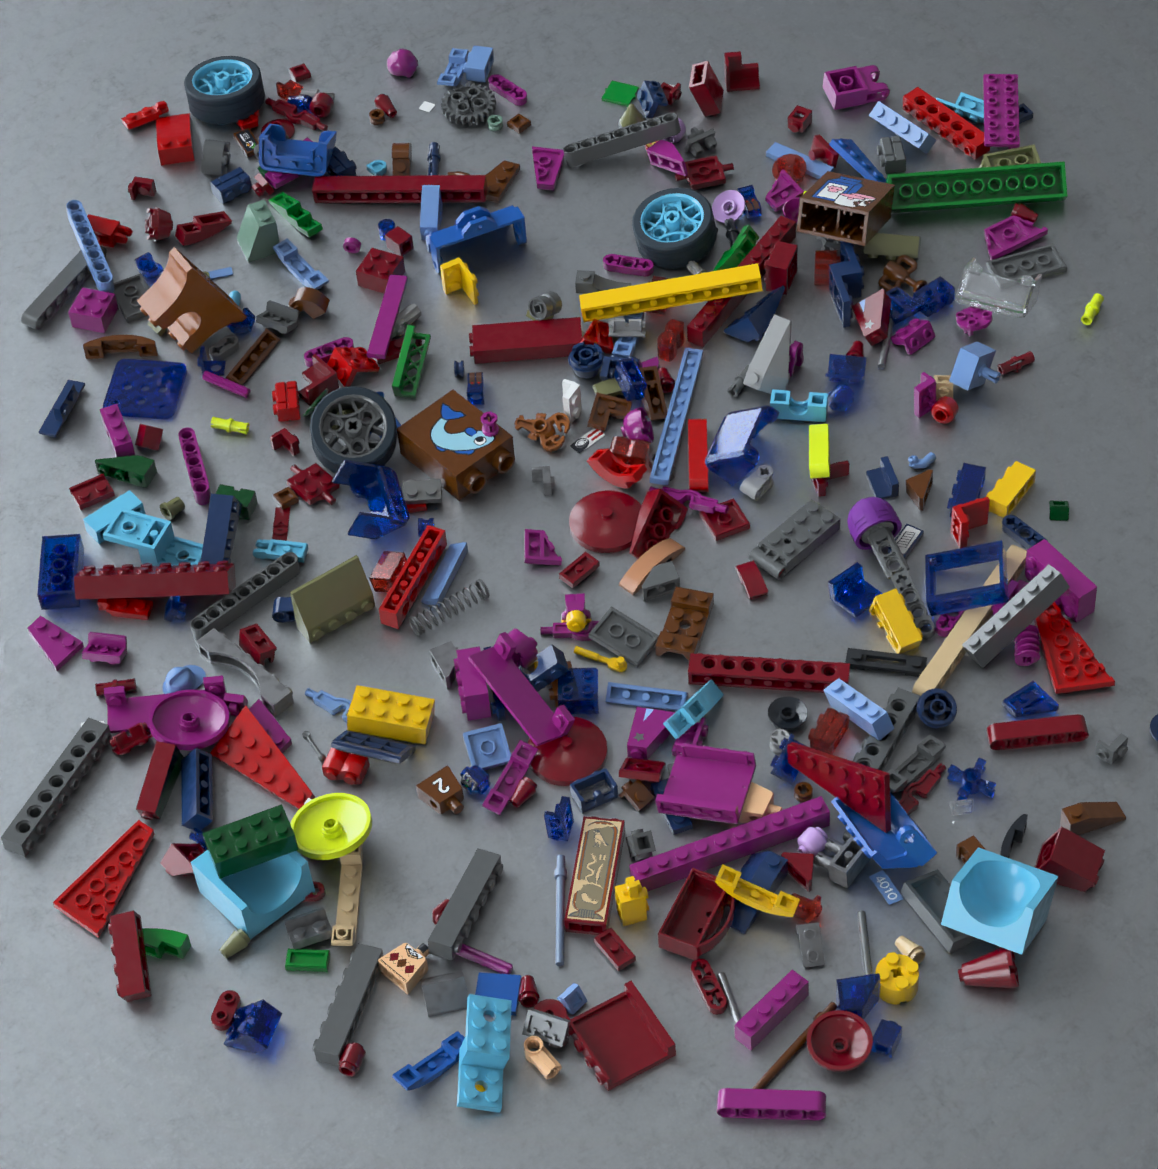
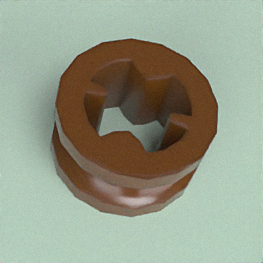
M373 109L370 111L371 124L381 125L384 123L383 110Z
M807 782L796 784L794 787L795 799L802 803L811 800L813 796L812 786ZM802 790L807 791V793L805 792V794H800V792L802 793Z

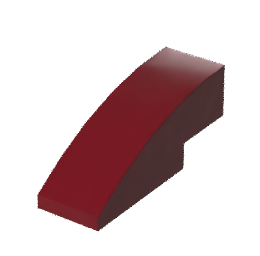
M224 211L193 216L192 222L177 225L175 237L183 246L194 244L222 231L232 224V220Z

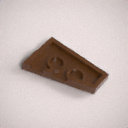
M504 160L486 174L488 185L486 200L497 203L501 201L520 171V164Z

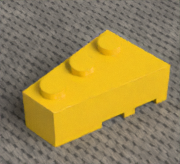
M895 588L875 596L869 613L871 616L876 615L880 621L877 622V625L880 629L884 627L888 634L886 638L895 652L902 654L919 647L923 635L921 630L916 628L913 622V614L907 610L903 595L899 594Z

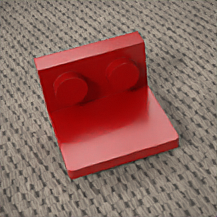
M988 497L978 498L974 501L952 507L951 534L959 548L967 547V540L970 536L968 530L988 524L990 502Z

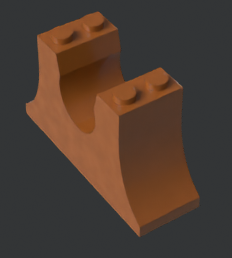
M175 247L169 252V259L161 276L137 300L141 305V312L145 316H150L148 320L155 327L160 326L163 330L168 328L170 330L168 334L174 340H178L177 345L183 351L187 349L190 353H193L218 330L233 323L243 322L247 318L246 314L225 291Z

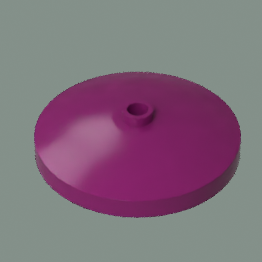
M193 689L176 691L162 697L151 708L148 719L152 736L158 742L176 745L179 750L202 749L216 743L225 735L230 723L228 707L221 698L207 691Z

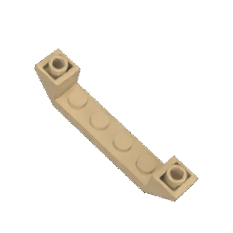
M362 845L351 853L340 857L341 874L336 926L332 928L331 946H353L357 940L363 874Z

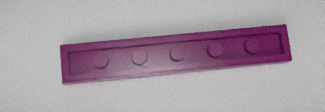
M389 276L368 347V358L386 359L407 286V276Z

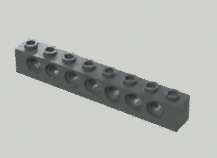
M89 717L1 836L6 850L26 857L29 851L34 849L39 837L46 832L47 826L56 818L60 808L67 803L73 790L78 788L84 775L88 774L91 765L100 757L104 747L109 744V741L112 739L109 725Z

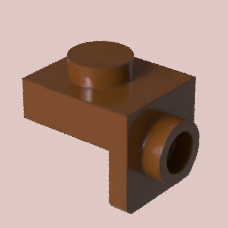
M638 779L634 782L631 780L626 782L621 787L623 791L618 795L620 798L625 796L637 812L654 798Z

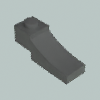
M577 270L575 281L576 293L587 294L631 286V283L617 282L595 274V271Z

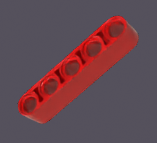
M688 419L689 490L709 492L707 419Z

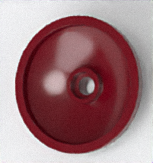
M835 1010L822 1014L811 1024L807 1033L809 1054L818 1065L827 1070L836 1072L853 1070L862 1065L872 1051L873 1036L870 1027L860 1016L849 1011ZM842 1046L843 1049L838 1050L836 1047Z

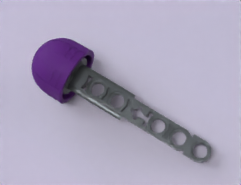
M878 497L861 499L851 508L847 518L850 535L855 545L862 550L873 549L887 579L892 580L898 593H901L904 599L909 593L916 595L913 601L905 600V606L912 614L916 609L924 611L920 617L913 615V622L916 628L920 630L924 625H930L932 627L931 631L928 633L922 632L924 639L932 638L936 633L935 625L930 615H928V611L908 573L910 568L894 539L902 528V523L891 504L884 499ZM884 547H891L892 551L889 554H883L882 549ZM898 562L900 566L898 569L892 570L889 568L890 564ZM900 579L905 581L907 588L904 589Z

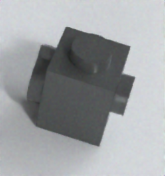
M643 829L631 831L630 836L625 837L630 858L635 857V861L653 857L652 852L656 851L651 830L646 832Z

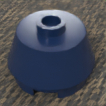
M581 342L572 347V352L568 356V362L578 377L585 379L593 378L601 370L604 353L601 347L595 343L594 345H585V342Z
M930 689L924 692L918 699L917 713L921 721L927 726L943 728L951 724L955 719L957 704L953 696L943 689Z

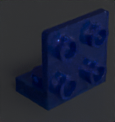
M858 562L828 581L830 599L854 617H858L870 609L875 596L883 594L864 580L863 567Z

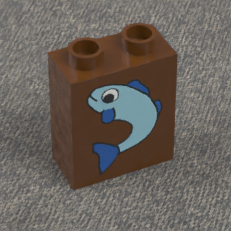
M454 389L397 428L400 454L430 478L441 479L442 488L458 501L470 493L476 494L480 492L489 479L498 473H506L515 462L513 436L499 425L498 434L492 437L485 436L482 433L483 424L481 422V416L484 413Z

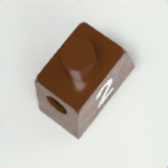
M448 765L416 785L418 798L437 813L444 814L451 809L454 814H459L464 809V805L461 803L464 800L463 789Z

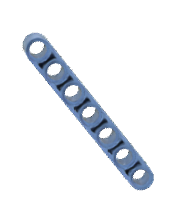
M71 200L66 204L68 220L99 291L113 293L115 289L112 273L83 205L79 200Z

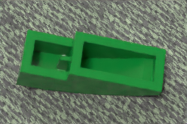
M142 928L145 951L148 955L161 959L164 953L184 959L191 948L188 934L167 929Z

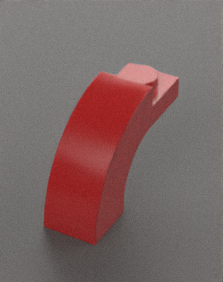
M609 448L598 449L587 460L590 467L600 477L614 486L629 489L634 483L640 481L643 478V474L647 471L644 464L628 465L621 462Z

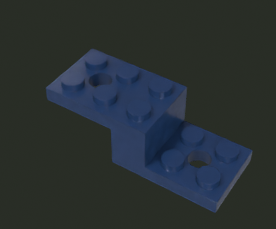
M840 241V263L829 265V292L842 326L845 328L850 327V319L853 318L851 309L853 299L862 297L864 269L863 266L859 265L858 254L854 253V244Z

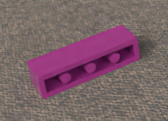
M792 969L734 1025L735 1039L752 1051L809 996V981Z

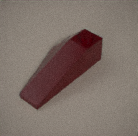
M661 488L648 491L640 507L629 554L639 559L651 547L663 540L669 539L672 532L682 525L688 508Z

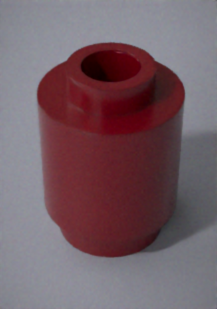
M353 1042L345 1046L338 1063L339 1071L342 1074L352 1077L359 1071L366 1055V1051L361 1044Z

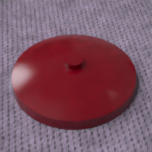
M605 490L591 493L579 500L571 510L569 517L571 535L579 545L593 552L615 553L631 547L641 504L632 496L619 491Z
M574 717L575 721L565 736L540 746H536L529 738L528 744L538 749L530 765L534 774L552 785L570 786L574 781L585 778L595 771L602 770L608 756L607 741L603 732L594 723L580 717Z

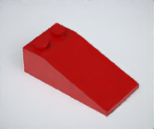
M190 113L156 119L157 147L161 166L195 161Z

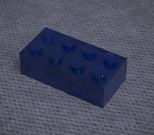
M80 534L42 536L37 591L41 610L80 607V599L75 597L74 576L83 569L84 546Z

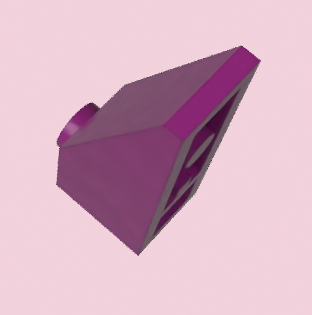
M659 140L647 149L651 165L683 176L688 175L684 159L673 143Z

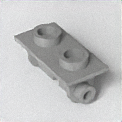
M612 318V320H609V337H645L646 323L642 318L629 319V323H625V319Z

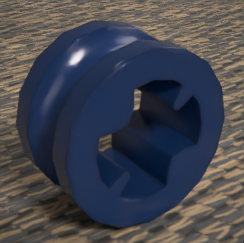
M461 360V362L454 361L455 377H458V375L464 377V360Z

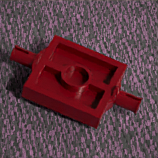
M717 155L686 161L685 166L688 175L675 174L676 182L687 180L692 190L725 184L724 172L734 170L733 163L723 165L718 160Z
M317 463L304 470H301L296 464L291 466L290 471L296 475L286 480L287 486L309 505L320 500H326L330 505L336 503V498L331 493L339 489L340 484Z

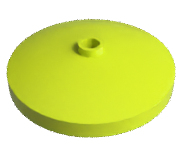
M331 793L319 796L303 805L296 812L290 823L299 848L297 851L311 859L330 860L345 856L357 849L367 839L372 829V816L367 804L352 794Z

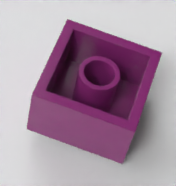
M82 287L68 313L72 327L105 334L119 308L114 293Z

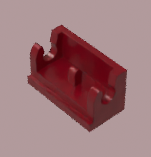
M255 623L240 629L239 646L243 651L250 654L257 664L264 666V661L267 658L272 663L277 647L260 626Z

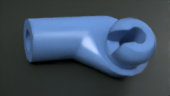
M932 452L923 459H918L916 455L908 458L909 466L913 469H925L936 460V456Z

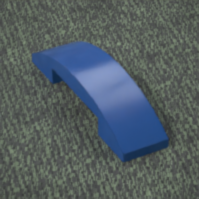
M456 1031L441 1042L439 1049L414 1066L406 1065L394 1073L392 1078L407 1091L430 1083L459 1061V1050L465 1037L459 1031Z

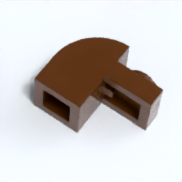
M393 143V176H411L412 144Z
M302 287L297 290L296 296L290 299L288 307L299 310V313L304 310L310 317L315 319L326 313L330 300L314 288Z

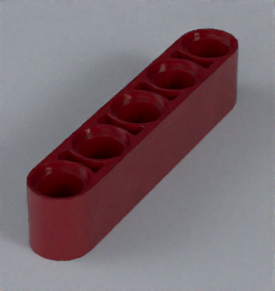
M1080 714L994 723L986 729L989 745L992 750L1080 742L1086 740L1089 736L1085 717Z

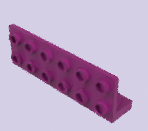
M984 74V146L1008 147V149L1020 147L1018 74Z
M506 632L499 634L494 647L470 655L469 661L536 746L567 735L575 718L564 705L557 707L555 713H553L511 658L517 645Z
M223 675L203 677L205 688L203 691L210 692L224 701V695L227 693ZM124 686L104 688V696L107 703V725H109L111 734L123 731L129 732L128 729L140 722H145L149 730L148 719L151 708L158 700L168 694L127 698Z

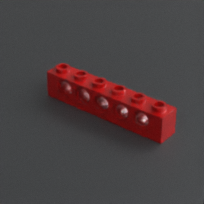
M916 87L903 96V110L962 150L966 155L976 160L990 151V147L984 146L983 131L921 88Z
M427 525L379 607L381 624L399 629L447 546L445 530Z

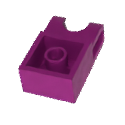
M876 65L860 68L852 66L824 72L822 87L834 110L882 101L890 93L886 83H876L880 76V71Z

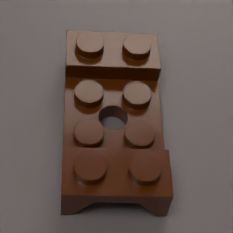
M676 586L671 599L668 617L663 631H660L655 646L656 656H661L668 651L683 654L689 660L690 653H698L714 605V593ZM682 625L690 626L687 629L680 628Z

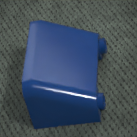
M269 124L259 136V165L267 171L322 176L328 169L336 143L337 131H323L319 136V142L286 139L284 127L277 124Z

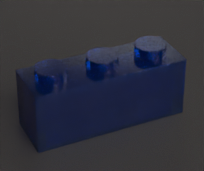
M963 463L962 470L957 472L956 481L958 482L953 484V498L948 500L947 509H950V517H952V507L980 498L986 477V467Z

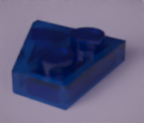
M898 286L886 292L891 299L890 316L894 324L921 311L922 305Z
M1034 681L1002 700V706L1015 718L1059 710V704Z

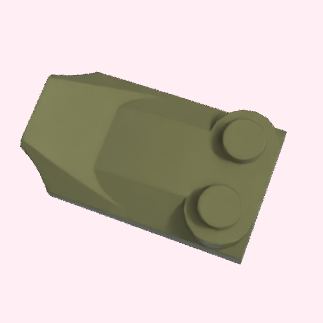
M1034 144L983 154L982 163L978 168L1041 163Z

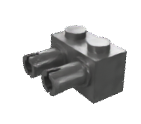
M853 836L845 844L829 838V841L825 844V850L835 853V857L831 858L822 852H818L813 861L814 864L829 870L831 881L845 888L851 885L870 861L861 850L862 848L855 842Z

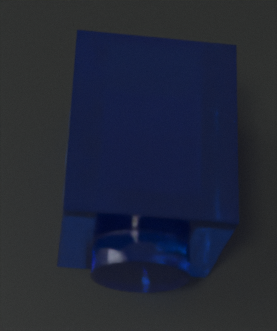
M881 1019L873 1036L872 1051L892 1058L902 1038V1026L894 1021Z

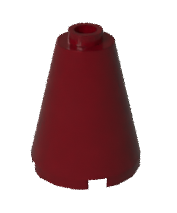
M999 948L961 964L962 969H958L960 982H964L965 986L1019 988V977L1014 961V952L1005 948Z

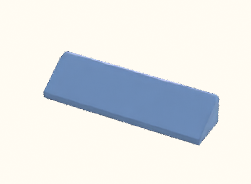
M467 542L450 544L421 603L436 606L437 602L443 601L468 552Z
M608 682L605 702L677 711L687 701L688 693Z

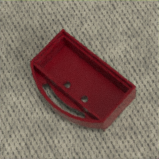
M695 868L691 869L658 932L659 948L696 960L714 948L724 938L732 924L735 905L734 897L726 893L715 883L717 876ZM726 906H729L730 913L727 921L720 931L710 938L718 929Z

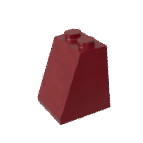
M1061 826L1042 843L1034 868L1057 875V885L1085 892L1091 886L1094 887L1099 880L1097 874L1104 864L1103 856L1105 850Z

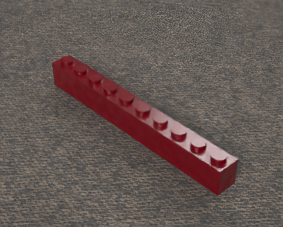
M486 175L315 176L312 193L315 203H421L422 185H440L442 203L486 202L488 185Z
M780 216L737 267L758 263L762 278L766 273L764 263L766 259H769L771 247L774 248L777 241L791 244L796 238V221ZM748 294L708 301L687 325V341L703 348Z

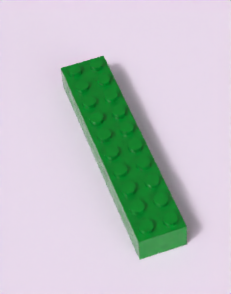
M1065 161L888 174L886 177V183L895 185L891 213L1064 201L1068 197Z

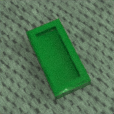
M288 948L285 969L288 971L328 972L330 950H294Z

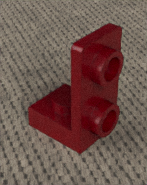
M848 460L830 464V477L812 479L818 497L826 496L828 480L849 475L850 464Z

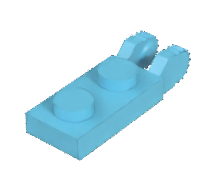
M259 539L256 541L255 546L257 548L253 550L252 555L258 559H277L287 552H293L297 555L298 562L304 563L309 548L307 543Z

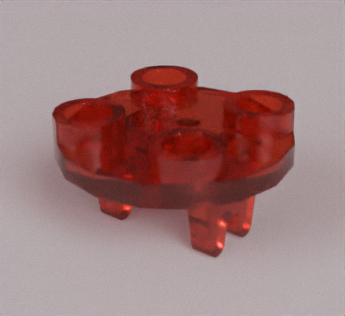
M786 154L777 158L772 167L773 177L776 181L780 176L781 170L784 169L796 183H801L807 171L806 162L797 154Z

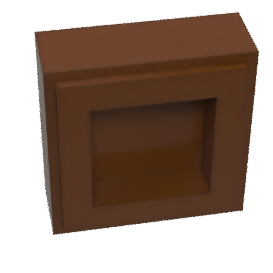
M517 114L507 122V127L518 134L531 126V121L521 114Z
M289 486L273 494L274 500L282 510L299 502L297 495Z

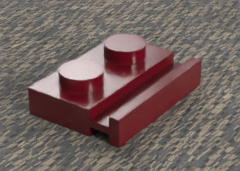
M104 474L69 488L80 510L115 496L114 490Z

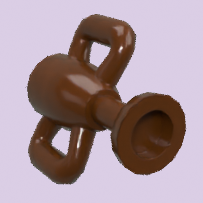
M901 255L897 258L896 262L891 260L886 264L878 285L888 293L897 292L901 284H908L913 287L914 294L919 297L926 290L927 281H915L910 278V274L917 269L918 264L909 256ZM903 261L910 265L911 268L906 270L900 264ZM889 279L895 282V286L893 287L884 281Z

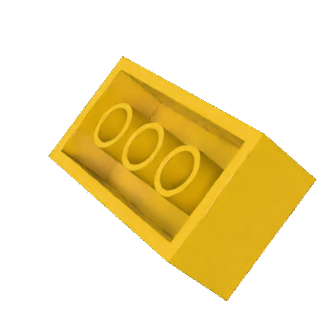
M356 685L347 714V731L426 745L435 715V699Z

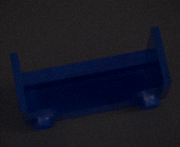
M350 460L343 461L332 482L350 486L354 496L367 499L370 513L359 512L347 534L349 536L379 539L405 526L410 516L396 472L386 466Z

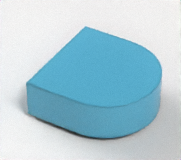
M375 160L366 165L367 170L373 176H382L387 172V164L383 160Z

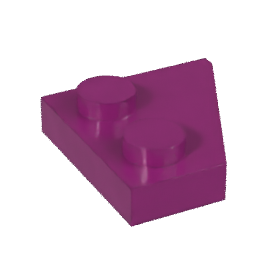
M783 169L777 181L775 180L772 189L767 193L765 201L777 212L783 208L789 199L800 198L804 191Z
M525 529L524 563L561 566L562 558L557 556L554 551L555 547L548 540L545 531Z

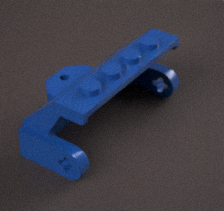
M513 205L491 213L488 209L481 206L463 211L456 219V225L425 236L427 250L429 253L431 252L432 262L437 273H441L440 265L444 264L439 249L513 224V232L518 245L527 243L525 217L519 207H514Z
M891 792V830L887 833L845 805L838 797L831 801L840 813L837 817L854 837L855 842L862 848L863 853L869 859L873 858L882 869L913 868L919 865L922 867L937 854V851L927 840V836Z

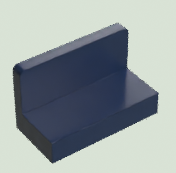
M888 456L881 457L880 468L866 471V476L875 497L881 499L899 496V482Z

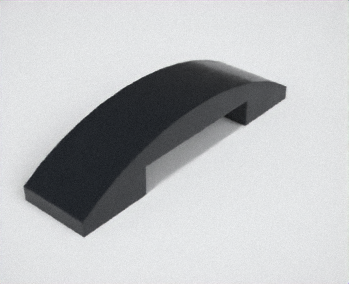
M1028 814L1021 815L1007 831L1001 847V856L1009 858L1014 841L1023 842Z

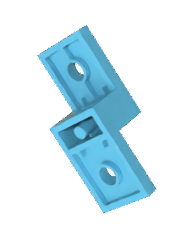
M120 507L103 533L104 540L138 549L142 564L151 563L152 566H160L161 563H171L173 566L179 565L181 562H190L191 565H198V562L201 561L203 544L174 536L172 523L168 520ZM130 526L133 527L130 530H125V528H129ZM185 555L188 556L186 559H180V557Z
M469 994L467 998L466 1036L459 1050L457 1107L501 1112L503 1070L510 1057L512 1000ZM484 1015L492 1016L494 1021L489 1022L485 1020ZM475 1085H482L486 1091H478Z

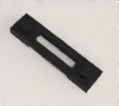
M848 648L845 663H850V669H872L905 673L906 676L919 677L926 668L927 657ZM867 658L906 662V665L904 666L896 664H887L871 662L866 660Z

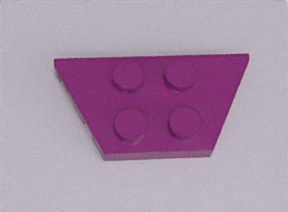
M1014 215L984 229L990 260L1000 258L1047 235L1048 229L1044 226L1042 229L1033 226V222L1023 220Z

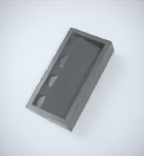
M937 869L904 882L901 894L945 949L951 953L977 938L941 925L951 885Z

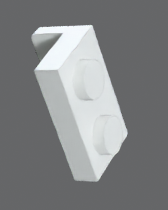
M564 379L562 381L563 410L569 417L570 424H572L575 418L577 419L580 416L582 410L580 384Z

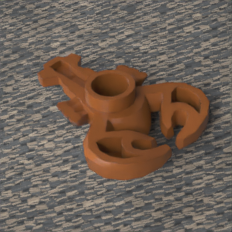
M537 413L536 419L525 420L523 415L516 418L514 423L515 429L519 431L521 428H524L530 432L527 437L534 441L539 437L541 446L548 452L557 451L565 442V436L562 435L560 438V435H555L556 432L553 424L556 425L560 432L563 431L562 426H565V434L570 429V420L565 413H555L546 420V413Z

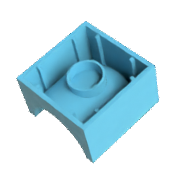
M978 847L952 879L941 925L1022 955L1047 921L1058 876Z
M208 850L191 861L199 892L235 927L242 929L250 940L302 902L311 892H315L308 861L297 851L221 879L217 875Z

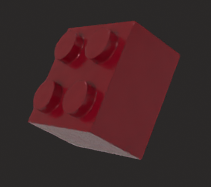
M777 241L774 248L771 247L769 259H766L764 263L766 291L771 292L784 285L783 295L788 294L798 271V245Z
M371 248L356 270L358 286L384 294L390 275H404V257Z

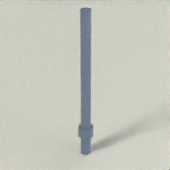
M560 854L557 855V868L554 873L556 880L557 966L564 965L565 880L567 879L565 856Z

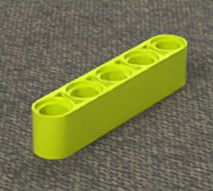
M828 423L809 425L810 479L830 477Z

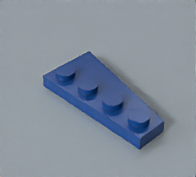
M840 138L831 140L829 145L865 179L886 183L884 175L877 170L852 139Z

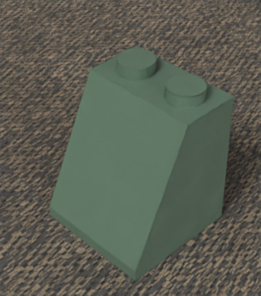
M265 199L247 206L237 236V241L248 263L276 254L273 246L280 243L276 221Z

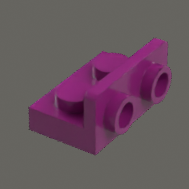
M925 372L921 373V383L914 387V415L918 418L930 412L936 402V381Z
M702 717L700 723L697 722L675 740V743L703 746V737H707L709 726L706 725V718ZM675 743L672 748V756H677Z

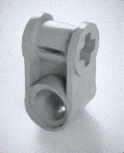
M760 465L742 482L740 491L758 501L773 486L772 467Z

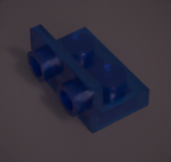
M562 796L560 803L555 806V812H544L548 838L556 841H568L574 823L570 797Z

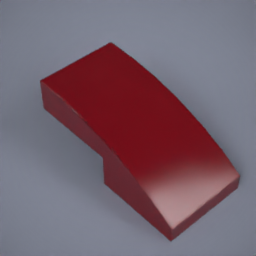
M754 560L735 566L749 600L768 594L766 584Z

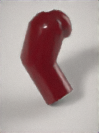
M447 898L432 910V922L435 925L449 902Z

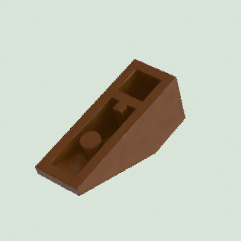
M657 365L639 368L634 374L635 384L650 421L666 419L668 411Z
M1080 802L1062 808L1060 824L1062 827L1080 836L1124 821L1126 816L1118 802Z

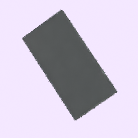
M1054 244L986 261V267L1000 290L1067 272V266Z

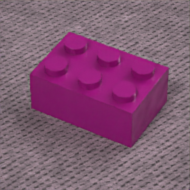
M480 646L456 650L457 658L453 659L462 714H467L468 721L491 717L487 683L468 659L470 655L481 651Z

